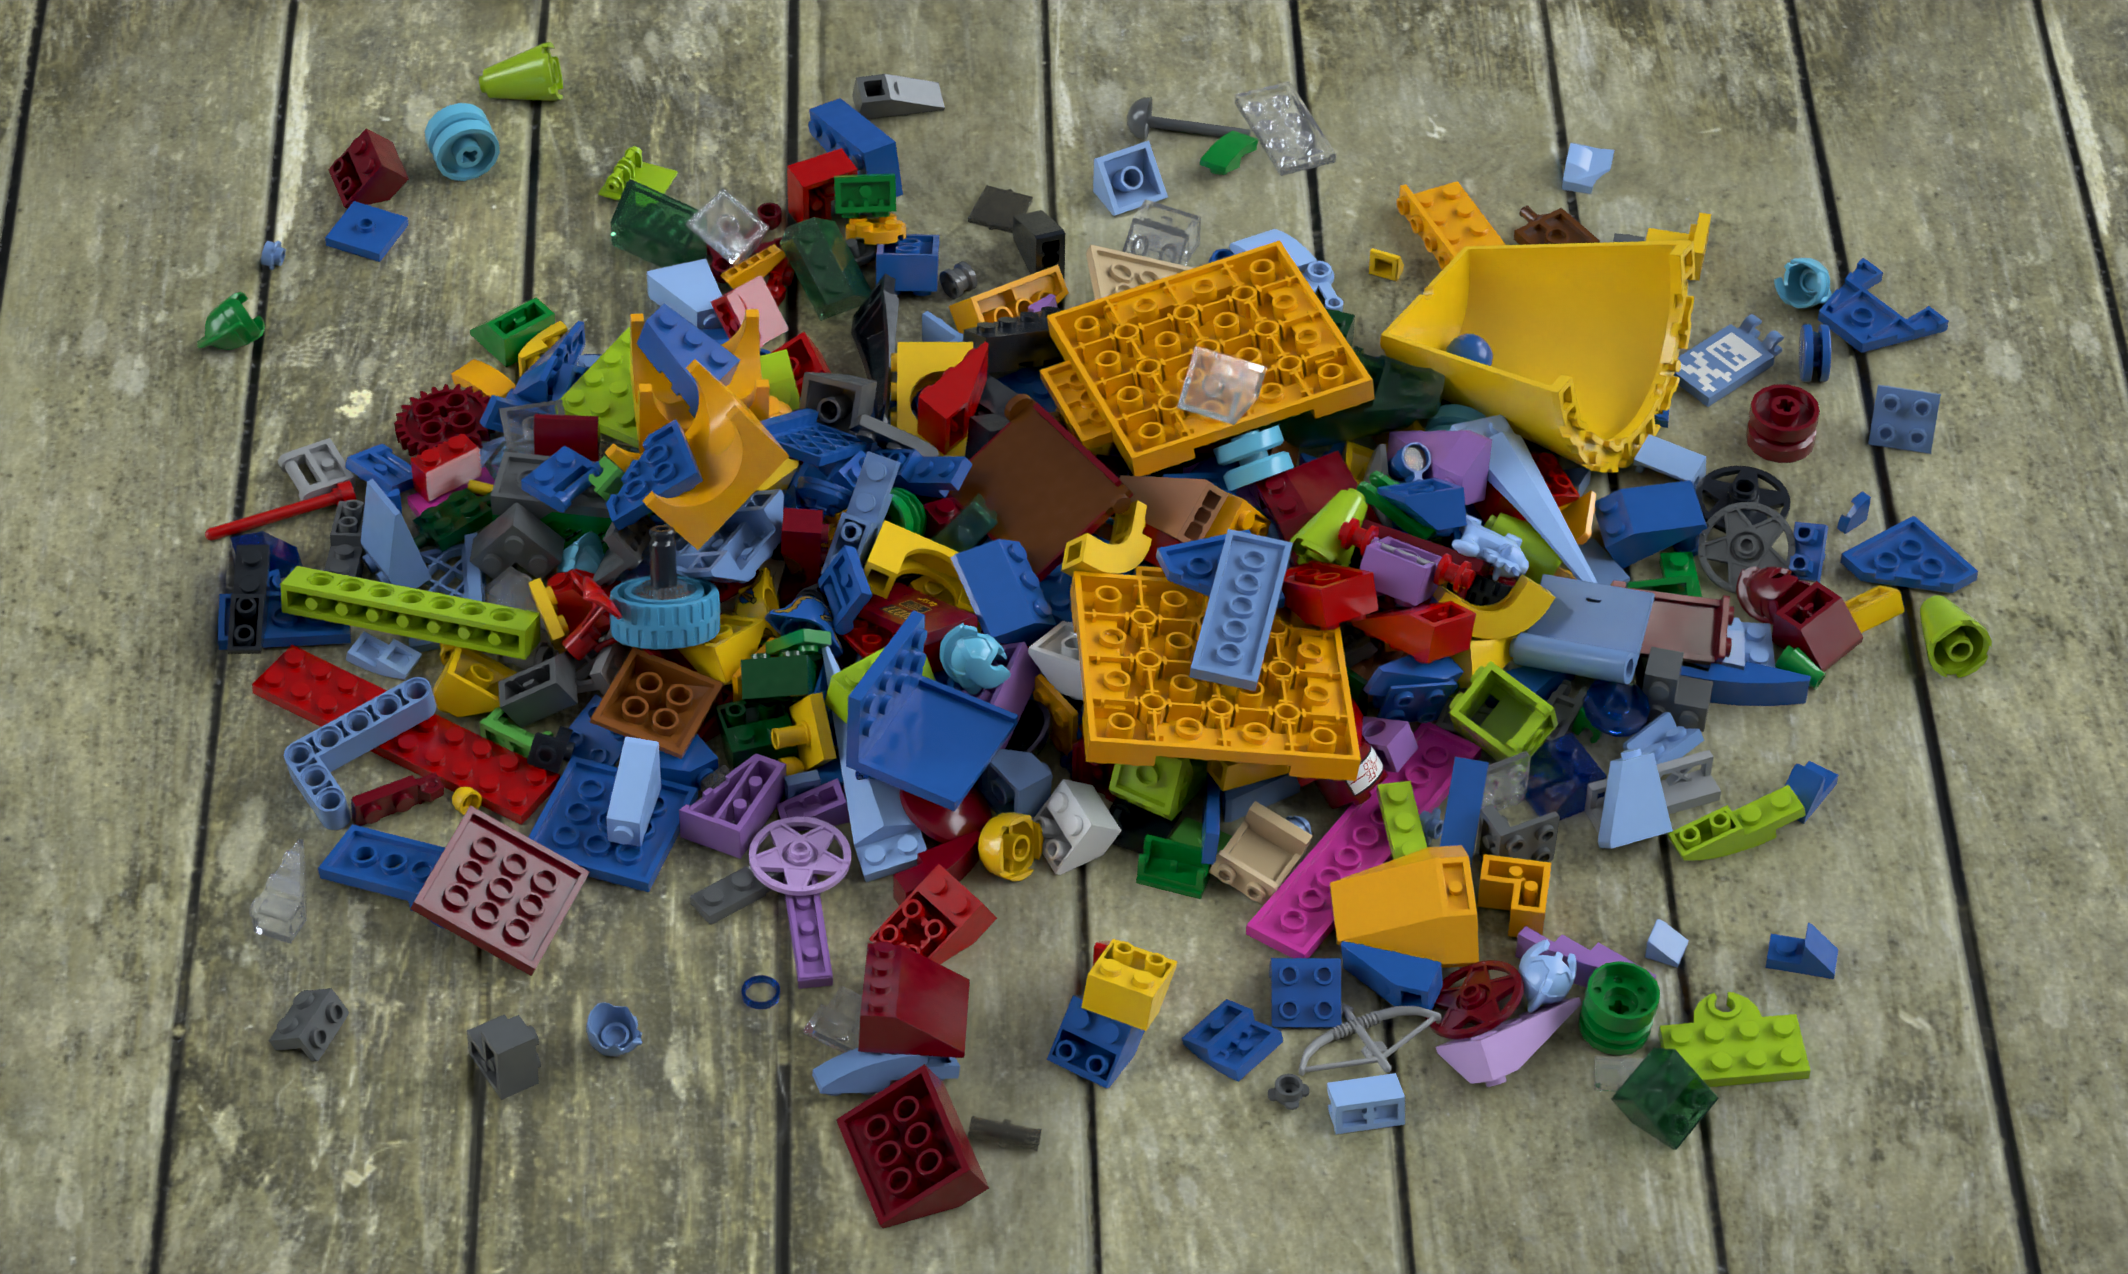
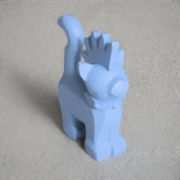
M1466 514L1467 525L1460 526V531L1463 535L1460 540H1453V548L1464 556L1476 557L1491 563V566L1494 567L1492 575L1494 581H1497L1499 577L1513 578L1526 574L1529 562L1520 548L1522 539L1510 533H1507L1504 537L1481 526V520Z

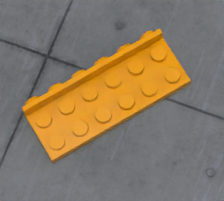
M1458 181L1413 194L1407 184L1400 186L1399 198L1396 200L1398 211L1410 222L1413 232L1418 233L1424 241L1427 251L1432 252L1442 270L1465 246L1506 245Z

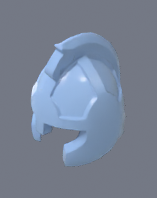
M1548 940L1534 944L1525 952L1520 961L1518 972L1524 982V995L1528 1000L1527 1010L1529 1013L1536 1011L1540 1005L1561 1002L1571 989L1576 976L1577 967L1574 954L1569 953L1568 955L1569 967L1562 961L1563 954L1558 951L1554 956L1539 955L1548 950L1550 946Z

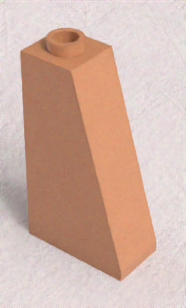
M1121 475L1119 478L1134 494L1130 498L1131 503L1139 500L1147 505L1146 524L1182 543L1204 539L1229 495L1205 479Z

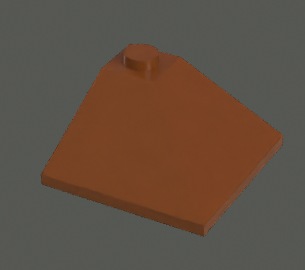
M633 647L590 718V723L625 737L659 742L660 751L682 759L722 691L724 683L658 656L649 655L647 652Z

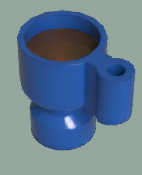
M1408 443L1399 449L1395 456L1387 462L1389 476L1396 481L1405 480L1406 482L1424 480L1422 473L1431 464L1429 450L1421 443Z

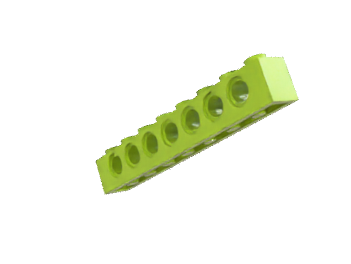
M296 566L281 583V607L283 613L523 660L527 659L541 641L539 612Z

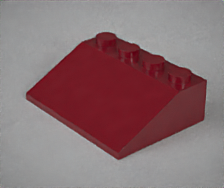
M890 942L868 943L860 1012L858 1052L964 1058L970 979L903 945H893Z
M925 1064L836 1119L875 1216L883 1229L960 1207L989 1189L944 1083Z

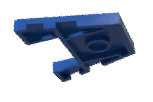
M1862 258L1857 263L1855 271L1848 274L1845 278V283L1839 290H1835L1818 314V321L1822 324H1827L1830 330L1861 353L1944 332L1947 330L1949 320L1930 306L1905 319L1867 291V289L1882 281L1883 272L1865 258Z

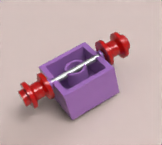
M1352 518L1349 523L1345 521L1339 530L1338 540L1341 541V548L1349 550L1352 546L1360 548V554L1363 556L1360 570L1373 572L1376 595L1382 596L1386 594L1394 597V602L1401 606L1413 607V605L1416 606L1432 598L1437 587L1441 586L1445 581L1453 584L1454 592L1461 593L1463 589L1468 590L1474 580L1475 571L1471 570V562L1464 561L1461 565L1452 563V555L1445 553L1441 557L1389 536L1379 540V527L1372 525L1368 530L1361 528L1359 519Z

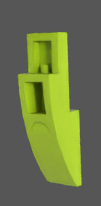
M1786 785L1734 811H1731L1729 806L1726 805L1669 832L1668 838L1684 861L1724 857L1754 848L1777 838L1776 829L1806 816L1805 808L1791 787Z

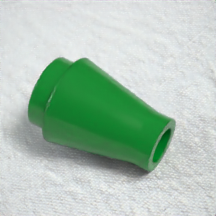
M1790 645L1786 647L1775 664V667L1778 669L1811 676L1809 686L1813 689H1817L1826 676V673L1820 670L1799 647L1796 649Z

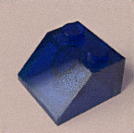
M1569 733L1544 743L1512 777V783L1539 817L1556 811L1560 816V820H1563L1585 810L1588 784L1607 779V775L1573 733ZM1605 792L1598 793L1597 799L1604 797Z

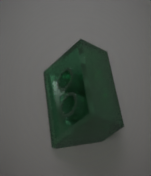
M632 179L626 183L610 222L613 246L661 268L707 259L705 212Z
M813 217L786 227L780 245L820 321L861 306L872 290L836 222Z

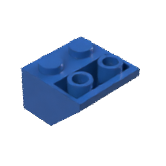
M1073 995L1046 1060L1102 1087L1110 1088L1135 1056L1145 1031L1083 1009L1081 1007L1084 995Z

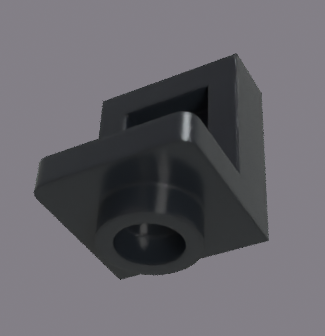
M560 726L556 737L537 732L531 745L527 763L558 774L563 761L569 762L576 744L570 742L573 730Z

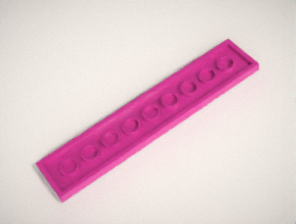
M1430 722L1422 723L1413 733L1418 745L1416 752L1398 772L1386 771L1388 777L1379 783L1411 781L1419 815L1423 811L1432 813L1434 808H1438L1449 795L1455 757L1479 760L1482 747ZM1377 785L1370 791L1372 795L1367 801L1360 805L1352 803L1246 925V935L1291 958H1309L1335 928L1330 882L1393 860L1376 793Z

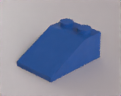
M906 234V239L904 240L898 236V242L878 244L876 253V285L886 273L896 279L894 292L897 295L901 294V291H913V294L918 296L931 295V292H937L940 235Z
M1691 480L1620 489L1595 501V515L1605 548L1622 569L1707 529Z

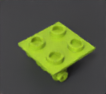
M633 146L625 151V157L623 156L618 161L598 195L654 210L677 176L678 171L642 162L641 149Z

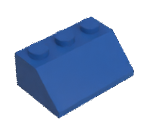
M997 539L957 553L951 557L984 634L992 636L998 643L1025 642L1027 646H1031L1057 625L1052 615L1051 606L1045 600L1039 586V579L1033 573L1027 559L1026 550L1020 542Z

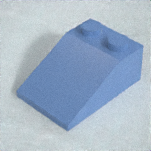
M373 478L367 481L361 533V545L366 555L362 559L371 573L378 572L376 577L379 582L417 588L432 579L401 512Z

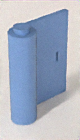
M1543 574L1540 585L1549 590L1556 598L1546 613L1533 626L1528 628L1527 633L1521 632L1517 638L1512 639L1509 654L1510 657H1513L1514 663L1628 685L1635 673L1655 594Z

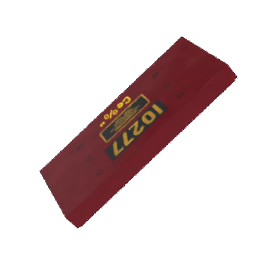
M901 583L893 584L887 599L872 593L873 596L857 615V617L896 633L913 610L925 615V630H927L924 646L943 640L944 636L951 629L962 623L978 627L977 615Z

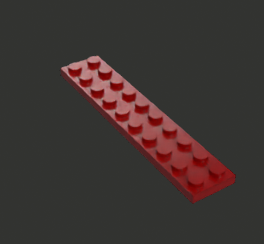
M291 645L252 684L253 694L320 727L387 691L294 645ZM437 714L370 750L422 777L436 772L444 788L453 792L460 787H471L480 793L482 797L481 806L520 825L551 795L560 779V774L529 765L527 758Z

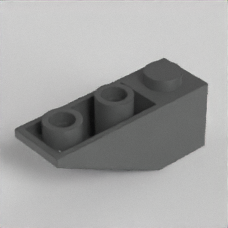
M890 74L856 77L852 94L855 109L867 120L945 109L939 82Z

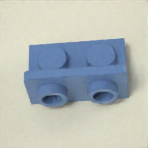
M1664 712L1624 742L1623 749L1626 751L1640 748L1641 753H1654L1657 765L1683 757L1703 742L1704 738L1700 729H1685L1684 726L1677 727L1671 713Z

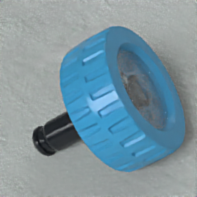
M659 525L649 530V536H651L649 542L650 576L620 583L610 593L609 598L619 609L623 617L618 620L609 613L611 634L615 640L622 644L643 649L686 648L708 642L715 638L720 631L719 591L713 583L707 580L677 575L676 542L674 540L676 531L671 526Z

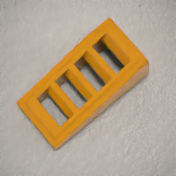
M773 244L725 271L720 277L732 289H735L758 276L764 278L785 258L786 254Z

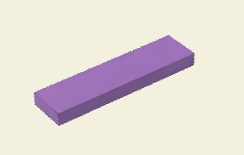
M817 875L812 876L808 886L818 883ZM820 893L806 896L784 894L798 988L832 986L833 975Z

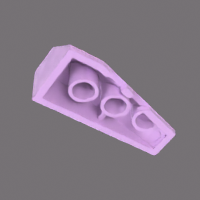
M1580 997L1543 1005L1532 1013L1524 1012L1519 1015L1520 1018L1506 1020L1492 1030L1475 1037L1450 1040L1437 1046V1053L1470 1084L1485 1082L1486 1087H1491L1507 1081L1505 1075L1519 1070L1581 1005Z

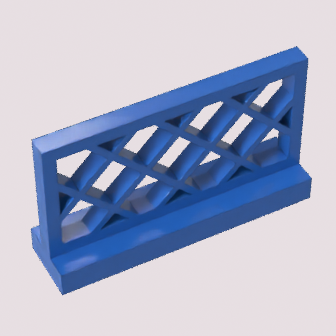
M810 408L760 421L787 452L789 457L818 467L855 456L861 450L864 453L871 451L872 443L864 442L855 435L818 423L819 411Z

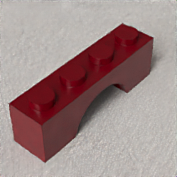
M784 508L781 554L792 558L803 568L795 574L782 577L779 599L780 609L786 608L788 604H791L799 591L817 584L818 579L822 575L821 567H823L828 554V547H822V543L828 544L829 524H823V510Z

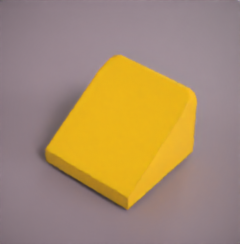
M1372 248L1370 250L1368 274L1397 282L1404 270L1401 256Z

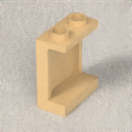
M1254 801L1243 823L1224 849L1217 853L1216 861L1211 866L1209 873L1216 876L1223 883L1229 884L1244 893L1249 899L1257 901L1264 906L1302 859L1313 835Z

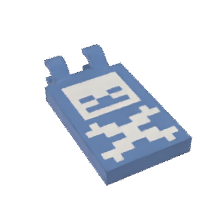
M1751 314L1744 319L1739 328L1730 324L1680 355L1678 360L1681 361V368L1679 372L1674 373V376L1680 378L1678 384L1680 387L1709 407L1773 366L1775 356L1782 352V348L1777 344L1784 339V336L1773 330L1767 334L1763 342L1759 341L1757 337H1759L1760 332L1755 327L1760 325L1762 320Z

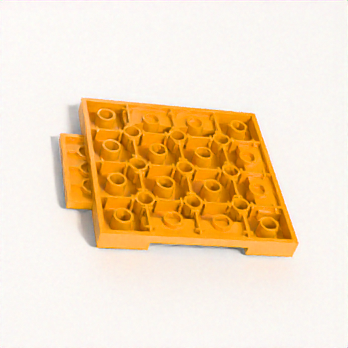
M1280 240L1047 315L1050 336L1065 362L1041 369L1040 375L1043 384L1075 438L1088 450L1114 442L1134 476L1149 475L1153 472L1195 459L1194 448L1208 445L1230 436L1239 435L1309 410L1316 419L1375 399L1373 379Z
M1137 566L1134 568L1133 575L1085 571L1073 572L1070 597L1074 633H1077L1084 703L1082 723L1086 762L1154 767L1156 756L1168 758L1201 759L1205 761L1218 760L1236 763L1287 765L1289 776L1356 781L1361 758L1340 627L1333 630H1321L1320 626L1305 623L1286 605L1283 608L1276 609L1256 691L1189 677L1209 596L1168 581L1162 568Z

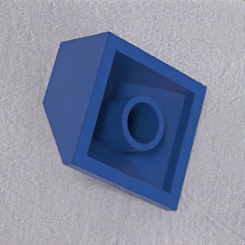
M1438 478L1377 487V492L1380 496L1423 526L1435 529L1437 534L1455 532V527L1467 525L1464 487Z

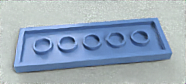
M1228 529L1189 677L1256 691L1291 555L1292 542Z

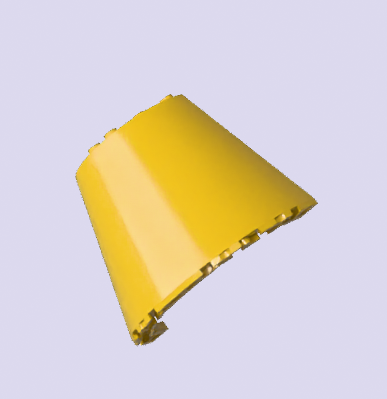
M1674 240L1465 246L1424 289L1423 295L1419 294L1381 334L1380 346L1385 351L1391 368L1402 380L1452 404L1471 407L1486 417L1502 415L1506 418L1515 434L1521 435V437L1591 471L1603 473L1618 472V467L1627 468L1634 463L1635 456L1649 434L1656 436L1661 426L1655 424L1654 415L1662 414L1663 410L1667 411V409H1670L1672 396L1677 390L1680 378L1675 377L1674 373L1679 372L1681 368V361L1678 360L1680 349H1688L1692 325L1691 313L1694 308V296L1687 295L1688 280H1695L1693 241ZM1462 334H1475L1483 338L1493 352L1492 364L1488 366L1446 352V349L1454 338Z

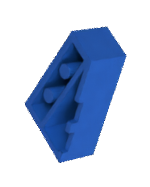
M665 303L646 320L636 343L659 374L663 372L673 384L671 389L677 396L681 395L690 406L689 412L694 418L699 405V392L693 376L686 367L696 359L727 387L731 383L740 362L739 358Z

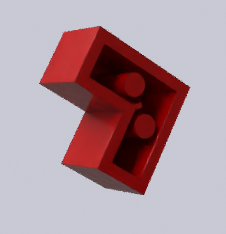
M842 148L787 166L788 212L804 233L831 224V201L835 200L834 176L858 175V169Z

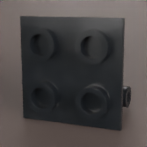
M1116 797L1109 812L1120 827L1121 832L1112 844L1143 854L1146 835L1167 839L1180 818L1182 811L1171 821L1125 799Z

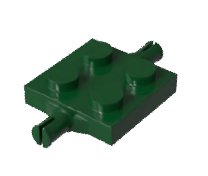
M465 488L453 492L447 500L437 506L425 509L420 516L412 520L417 531L421 533L413 539L418 550L428 545L435 546L443 552L465 539L464 535L475 533L493 522L492 509L490 508L492 491L482 497L476 496L469 489Z

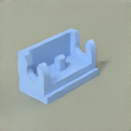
M1650 434L1634 458V465L1637 466L1636 472L1642 473L1647 467L1680 481L1691 480L1695 490L1701 479L1706 476V456Z
M1396 1073L1327 1083V1092L1331 1104L1328 1105V1110L1334 1125L1335 1134L1405 1125V1095Z

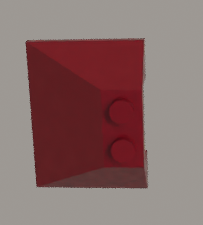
M1335 451L1249 486L1260 508L1268 509L1281 532L1282 540L1289 542L1340 490L1348 491L1350 488L1356 490L1358 484L1340 453ZM1366 503L1368 509L1364 519L1381 524L1371 506ZM1294 551L1289 559L1293 566H1297L1299 564L1296 561L1299 556Z

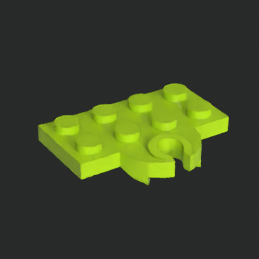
M1712 993L1699 1001L1693 1013L1692 1023L1659 1026L1658 1036L1671 1091L1809 1079L1811 1069L1797 1015L1762 1017L1758 1007L1752 1001L1737 993H1727L1726 1006L1732 1010L1730 1012H1722L1715 1007L1717 996L1715 993Z

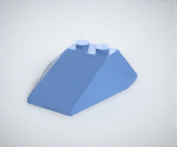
M782 490L754 492L699 550L694 548L676 532L674 540L676 542L677 574L693 579L720 583H746L756 575V570L773 555V550L781 542L784 493ZM649 546L642 553L644 558L641 563L650 565Z

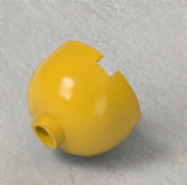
M1007 812L994 816L986 823L979 837L978 851L981 862L989 872L1009 881H1022L1031 875L1034 869L1028 868L1032 865L1034 859L1040 860L1043 849L1042 828L1039 823L1033 822V817L1022 813Z

